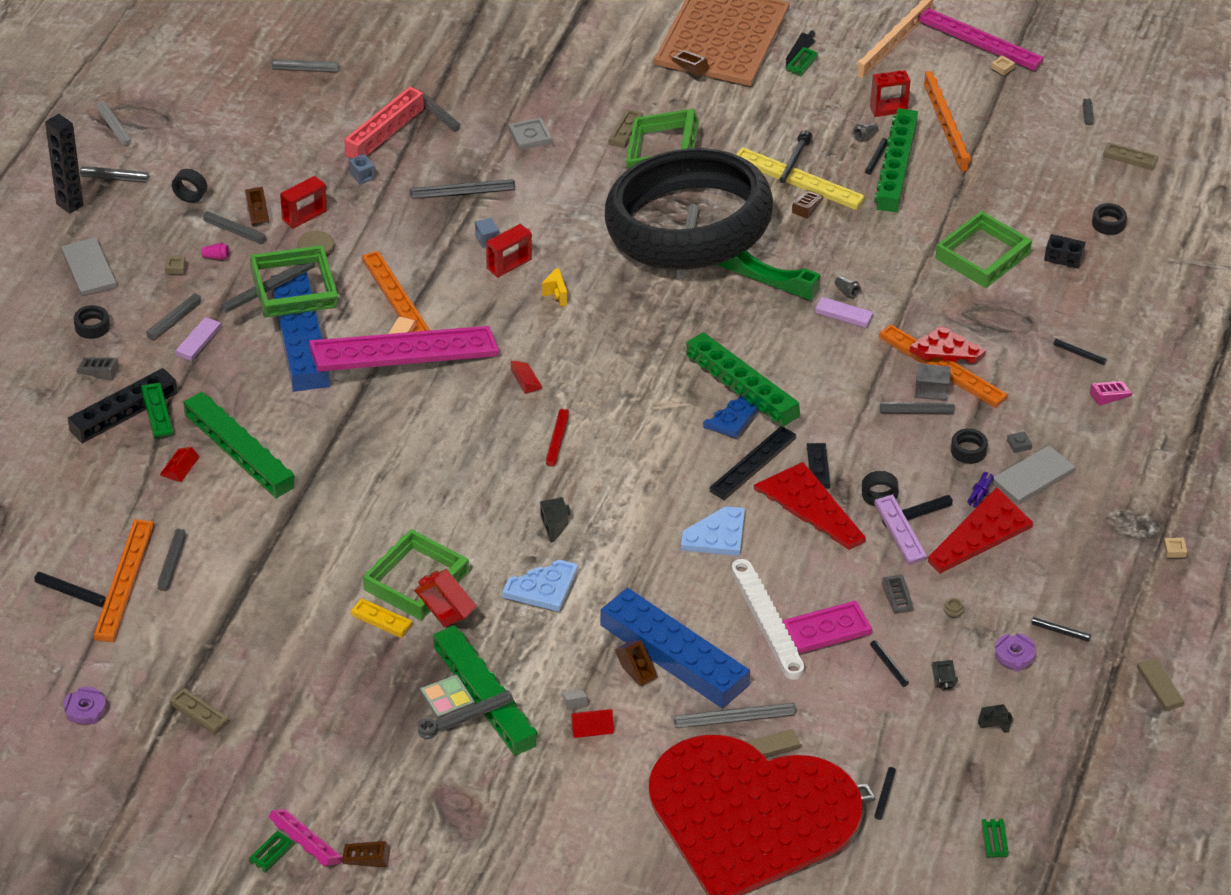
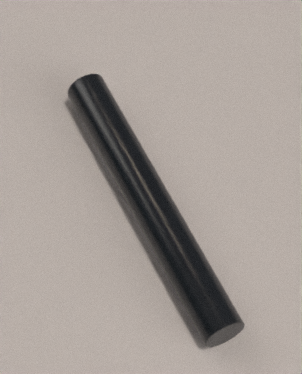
M882 138L865 170L866 174L870 175L887 145L886 138Z
M1056 338L1053 345L1102 365L1106 364L1107 358L1060 339Z
M1034 616L1031 621L1032 625L1089 642L1092 634Z
M873 640L870 643L872 649L902 687H906L909 684L907 678L880 644Z
M889 767L886 773L874 818L877 820L883 818L896 773L894 767Z

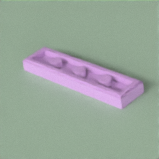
M893 494L876 499L874 504L907 564L911 565L926 560L927 555Z

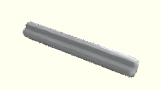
M104 101L97 102L98 111L122 145H130V136Z

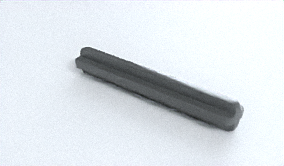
M273 59L272 69L338 72L339 62Z
M424 93V106L453 131L459 130L460 123Z
M81 166L80 176L137 182H148L150 177L149 172L89 166Z
M209 211L203 215L205 222L257 243L263 244L266 240L264 233Z
M196 293L191 295L146 332L147 337L151 340L157 338L201 302L200 295Z
M880 403V413L953 414L955 411L954 403Z
M177 528L175 530L157 583L159 590L166 591L169 587L186 537L184 529Z
M507 690L436 721L437 728L442 732L513 701V695Z

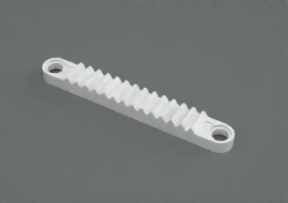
M735 560L732 564V576L783 674L791 680L800 679L804 673V663L798 654L797 647L794 646V641L791 640V635H788V630L785 629V624L782 623V618H779V613L776 612L773 601H770V596L767 595V590L764 589V584L761 583L758 573L755 572L748 560ZM744 567L747 570L744 572H740L737 570V568ZM791 666H795L799 670L790 671L788 668Z

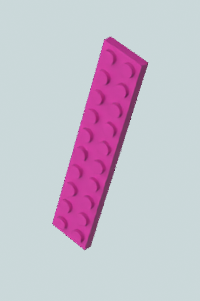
M489 326L309 340V349L317 372L498 356L499 353Z

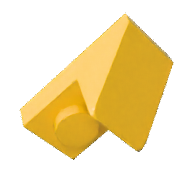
M556 268L542 282V296L554 295L555 300L558 299L560 306H567V290L560 269Z

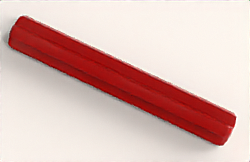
M561 408L558 412L546 457L547 466L553 467L556 465L569 417L568 409Z

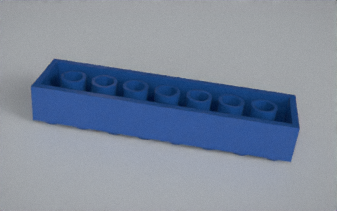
M307 272L272 289L273 299L312 294ZM316 311L277 316L292 391L297 392L330 387L329 371L317 372L309 349V340L322 339Z
M628 587L601 609L600 626L625 643L633 640H642L651 661L720 708H725L749 687L750 669Z

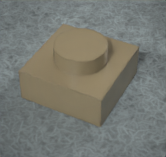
M167 256L165 274H183L186 263L185 257Z

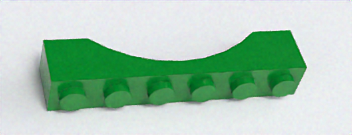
M748 251L728 261L716 264L810 301L820 290L821 274L806 268L799 270L775 268L761 262Z

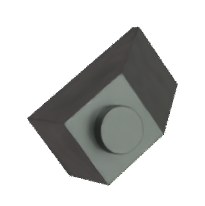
M563 497L540 501V516L550 542H554L568 525V516L571 515L570 507L568 504H565Z

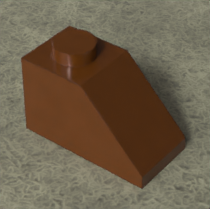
M642 640L629 641L614 649L622 668L639 686L658 677Z

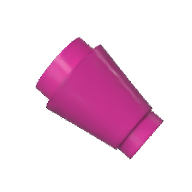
M222 242L202 247V257L225 260L229 258V246Z

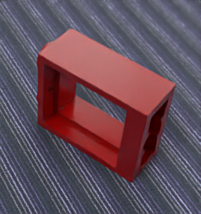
M906 70L873 74L870 108L874 117L897 114L898 108L908 110L911 80ZM902 85L901 97L880 100L881 88Z
M314 175L281 192L282 221L294 229L327 212V187L324 181ZM314 194V202L297 210V202Z
M521 223L486 241L487 269L497 278L532 260V233ZM518 244V250L503 257V251Z
M447 569L440 572L436 570L429 577L425 575L418 581L419 586L414 590L443 627L466 618L476 607V604Z

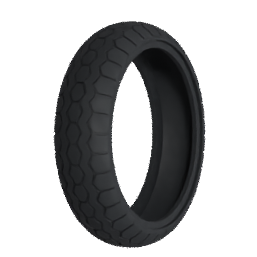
M679 149L649 157L625 171L616 180L608 193L605 204V223L608 233L616 246L627 256L640 263L663 269H698L728 261L752 247L761 238L770 223L773 211V197L769 183L763 173L745 158L717 149ZM687 188L720 189L733 193L746 201L739 210L729 217L713 224L690 229L653 227L632 217L633 213L649 200L671 191Z

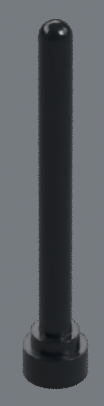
M803 130L798 135V145L779 179L780 183L783 184L787 181L804 146L809 145L812 141L813 136L811 132Z

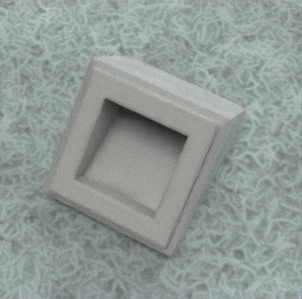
M582 689L562 693L567 710L587 706V696Z

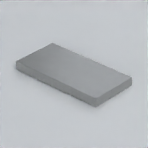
M96 237L61 246L62 253L81 296L117 287Z
M1047 446L996 475L992 483L1018 505L1075 472V466L1051 446Z

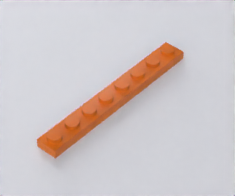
M925 71L924 87L960 171H967L971 158L970 154L966 152L965 142H962L961 133L957 131L956 121L952 119L951 110L948 109L947 101L943 98L942 89L938 86L937 77H934L932 71Z

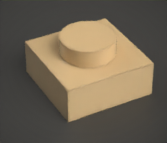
M1002 55L991 63V68L1005 75L1015 68V62Z
M1164 538L1167 558L1187 556L1184 538Z

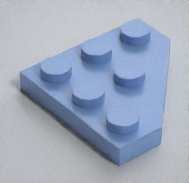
M725 506L683 530L681 550L740 556L745 508Z
M557 560L548 567L542 568L540 566L529 570L526 575L518 578L517 576L510 577L503 589L502 598L559 612L578 571V564Z

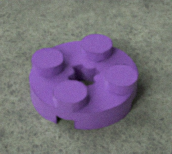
M1017 633L1016 636L1005 634L996 642L995 659L1013 671H1021L1035 660V644L1029 637Z
M93 687L78 688V691L73 694L70 692L64 700V711L67 720L79 724L89 723L93 725L98 723L99 718L106 711L105 697L101 695L98 689ZM85 703H88V707H81L84 706Z

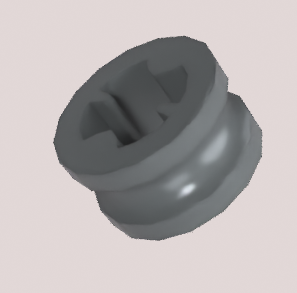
M429 718L421 720L418 723L419 736L423 739L434 738L437 733L436 722Z

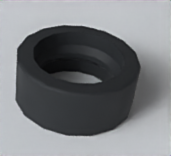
M187 168L177 173L171 185L175 195L188 203L199 202L208 187L203 175ZM182 180L192 183L197 191H192L185 187Z
M1113 203L1100 204L1094 209L1092 226L1096 231L1105 235L1119 234L1126 226L1127 213L1119 205ZM1110 216L1118 221L1108 222L1101 219V217Z
M96 305L84 306L73 317L75 331L83 338H99L109 331V315L103 307ZM88 319L101 320V322L96 325L82 324L84 321Z
M961 429L952 437L951 453L955 459L962 463H978L987 454L988 439L981 431L976 429ZM972 442L980 448L966 450L959 446V444Z
M875 471L863 478L861 485L862 497L868 504L875 506L876 499L892 494L895 499L898 498V480L892 473ZM876 485H885L891 488L885 492L870 490L871 487Z

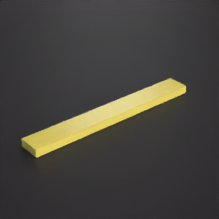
M743 147L736 154L750 161L762 173L780 179L787 166L784 163ZM794 167L786 181L804 190L823 195L824 198L857 210L865 201V196Z

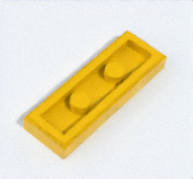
M363 598L350 611L351 616L400 638H403L413 626L412 620Z

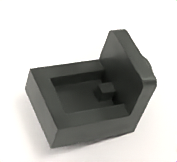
M953 660L932 662L935 688L941 687L942 690L952 689L958 682V677H955Z
M1004 704L982 707L978 719V724L981 728L1000 725L1004 733L1009 732L1010 725L1013 722L1012 714L1008 712Z

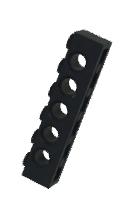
M57 114L45 121L55 199L59 207L71 214L84 206L73 123L61 114Z
M161 368L68 417L69 431L83 444L145 411L146 407L141 391L142 385L160 383L164 399L166 400L177 394L176 379L164 368Z

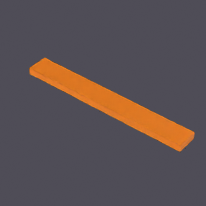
M379 250L362 255L363 263L397 316L415 320L416 326L412 332L430 331Z
M890 324L879 333L880 339L921 364L951 367V382L992 407L997 408L1007 399V393L955 362L942 361V358L932 357V360H924L909 351L910 346L918 340L894 325Z
M134 519L93 635L94 640L114 643L154 528V521Z

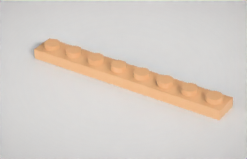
M921 0L906 17H903L898 25H895L880 42H877L875 47L858 61L857 76L864 78L920 23V15L928 8L933 10V0Z

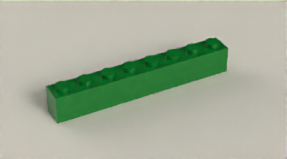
M201 391L183 401L185 416L275 499L295 488L294 473L287 469L278 458L276 459L271 455L267 448L259 444L256 438L248 434L244 427L237 424L233 417L226 414L222 407L215 404L210 396Z
M455 625L433 634L434 649L453 675H458L475 701V704L506 691L504 686L499 685L496 681L494 673L487 669L484 660L477 656L473 645L468 644L462 631L459 632ZM514 699L508 704L483 714L514 756L536 747L538 733L535 727L530 726L527 722L525 714L518 710Z

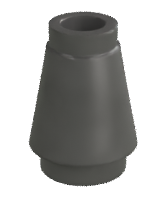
M875 122L858 124L853 129V135L857 140L864 141L878 131V125Z
M842 276L836 278L835 285L847 297L855 298L860 294L861 286L857 281Z

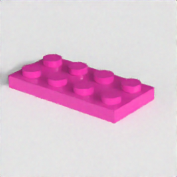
M857 601L782 620V623L785 624V629L788 630V635H791V640L794 641V646L797 647L798 654L872 634V627Z

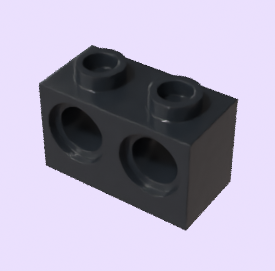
M1051 234L1046 246L1044 261L1079 269L1084 256L1086 242Z

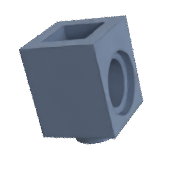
M365 154L349 159L350 174L359 185L375 179V166Z
M492 217L475 221V236L481 247L486 248V241L499 235V230Z

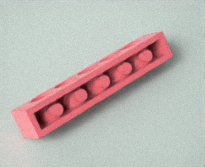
M408 87L344 139L345 156L352 159L363 154L367 156L424 109V93L415 88Z

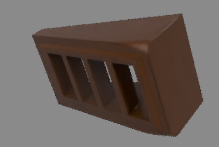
M683 50L672 57L673 62L697 77L709 70L707 58Z
M807 190L792 204V213L808 219L823 199V195Z
M386 841L345 844L342 863L347 865L388 867L390 848ZM352 851H355L354 857H351Z

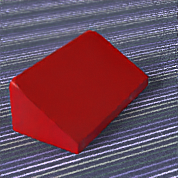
M511 361V371L525 394L542 389V385L528 363Z
M193 447L178 449L160 475L177 482H182L199 459L198 454Z
M605 709L571 713L573 737L581 738L613 734V710Z

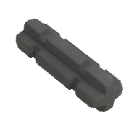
M1085 98L1082 103L1084 123L1092 125L1094 123L1092 100Z

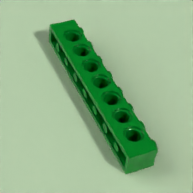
M898 108L897 114L893 115L877 184V191L879 192H875L874 202H877V210L898 213L917 126L918 111Z
M702 332L686 342V354L690 360L695 361L701 368L707 370L713 377L718 378L725 386L730 387L737 395L742 396L748 403L757 407L760 412L765 413L774 422L784 427L800 417V405L796 399L706 333Z

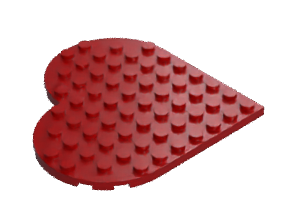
M701 735L675 744L657 760L649 778V797L652 808L707 895H743L825 859L843 849L850 842L851 837L858 831L862 819V799L859 789L850 775L836 764L809 755H787L768 761L754 746L731 736Z

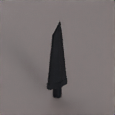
M810 30L808 34L802 32L799 35V38L786 57V67L803 47L809 48L811 45H814L816 41L813 39L815 36L813 30Z

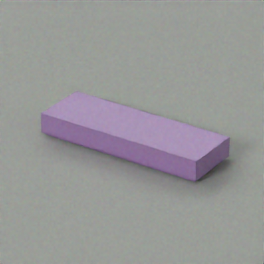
M821 297L815 308V313L865 328L868 327L873 318L872 311Z
M205 317L175 350L176 356L192 361L220 330L221 323Z

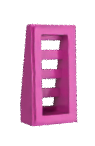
M1123 381L1091 384L1090 395L1099 406L1132 396V392Z

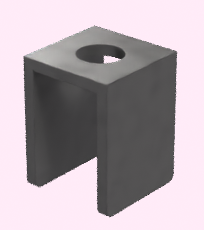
M918 364L915 398L947 401L951 367Z

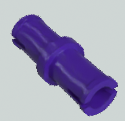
M983 472L978 483L973 486V492L967 500L970 506L975 500L972 507H978L982 498L987 495L988 487L994 480L992 474L986 479L988 472Z

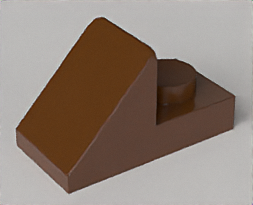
M263 187L245 189L246 205L251 225L269 223Z

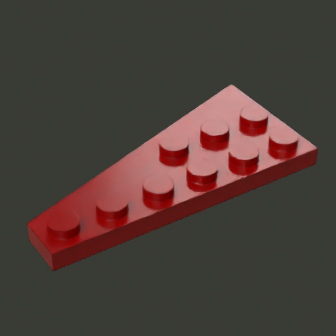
M804 462L754 484L755 491L764 493L772 502L775 500L780 503L785 510L802 521L810 522L818 531H824L829 534L832 540L848 550L866 542L864 534Z
M996 487L928 556V563L941 574L1033 528V521Z

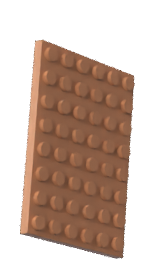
M685 0L654 58V65L688 72L672 61V57L685 50L707 58L709 70L703 73V76L751 86L784 20L790 2L782 0Z

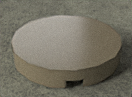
M323 231L307 232L298 240V249L323 245L326 255L328 253L330 255L334 249L333 238L330 234Z

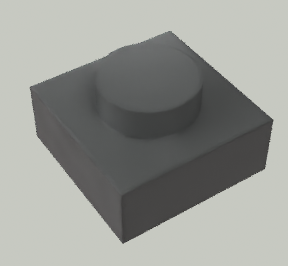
M1025 431L1007 435V442L1013 453L1032 449V443Z

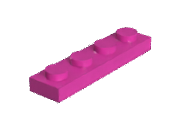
M286 809L271 811L268 818L274 822L275 826L289 834L290 839L302 845L303 849L315 856L320 864L329 866L340 863L342 856Z

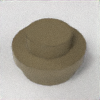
M950 598L944 604V612L949 616L957 617L964 611L961 600L957 598Z

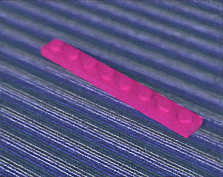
M930 8L920 15L919 22L998 56L1003 55L1028 69L1035 71L1043 63V56Z

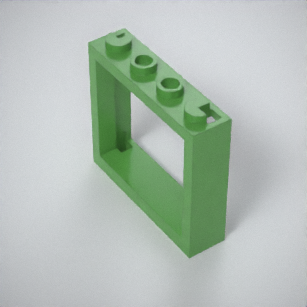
M695 108L636 117L634 125L631 126L632 135L629 137L630 145L627 148L628 155L625 159L626 168L629 169L637 163L652 157L640 158L644 133L685 127L681 149L695 148L699 126Z
M980 211L937 244L935 259L982 287L987 288L1030 255L1032 240ZM980 229L1012 247L1011 250L985 270L953 252L955 248Z
M323 245L250 255V270L264 318L337 308L338 295ZM318 262L326 292L267 300L259 270Z
M411 529L394 546L390 547L388 552L378 559L370 570L366 571V574L363 576L364 591L422 621L431 611L421 599L415 601L380 581L412 549L449 567L448 571L458 583L469 573V559Z

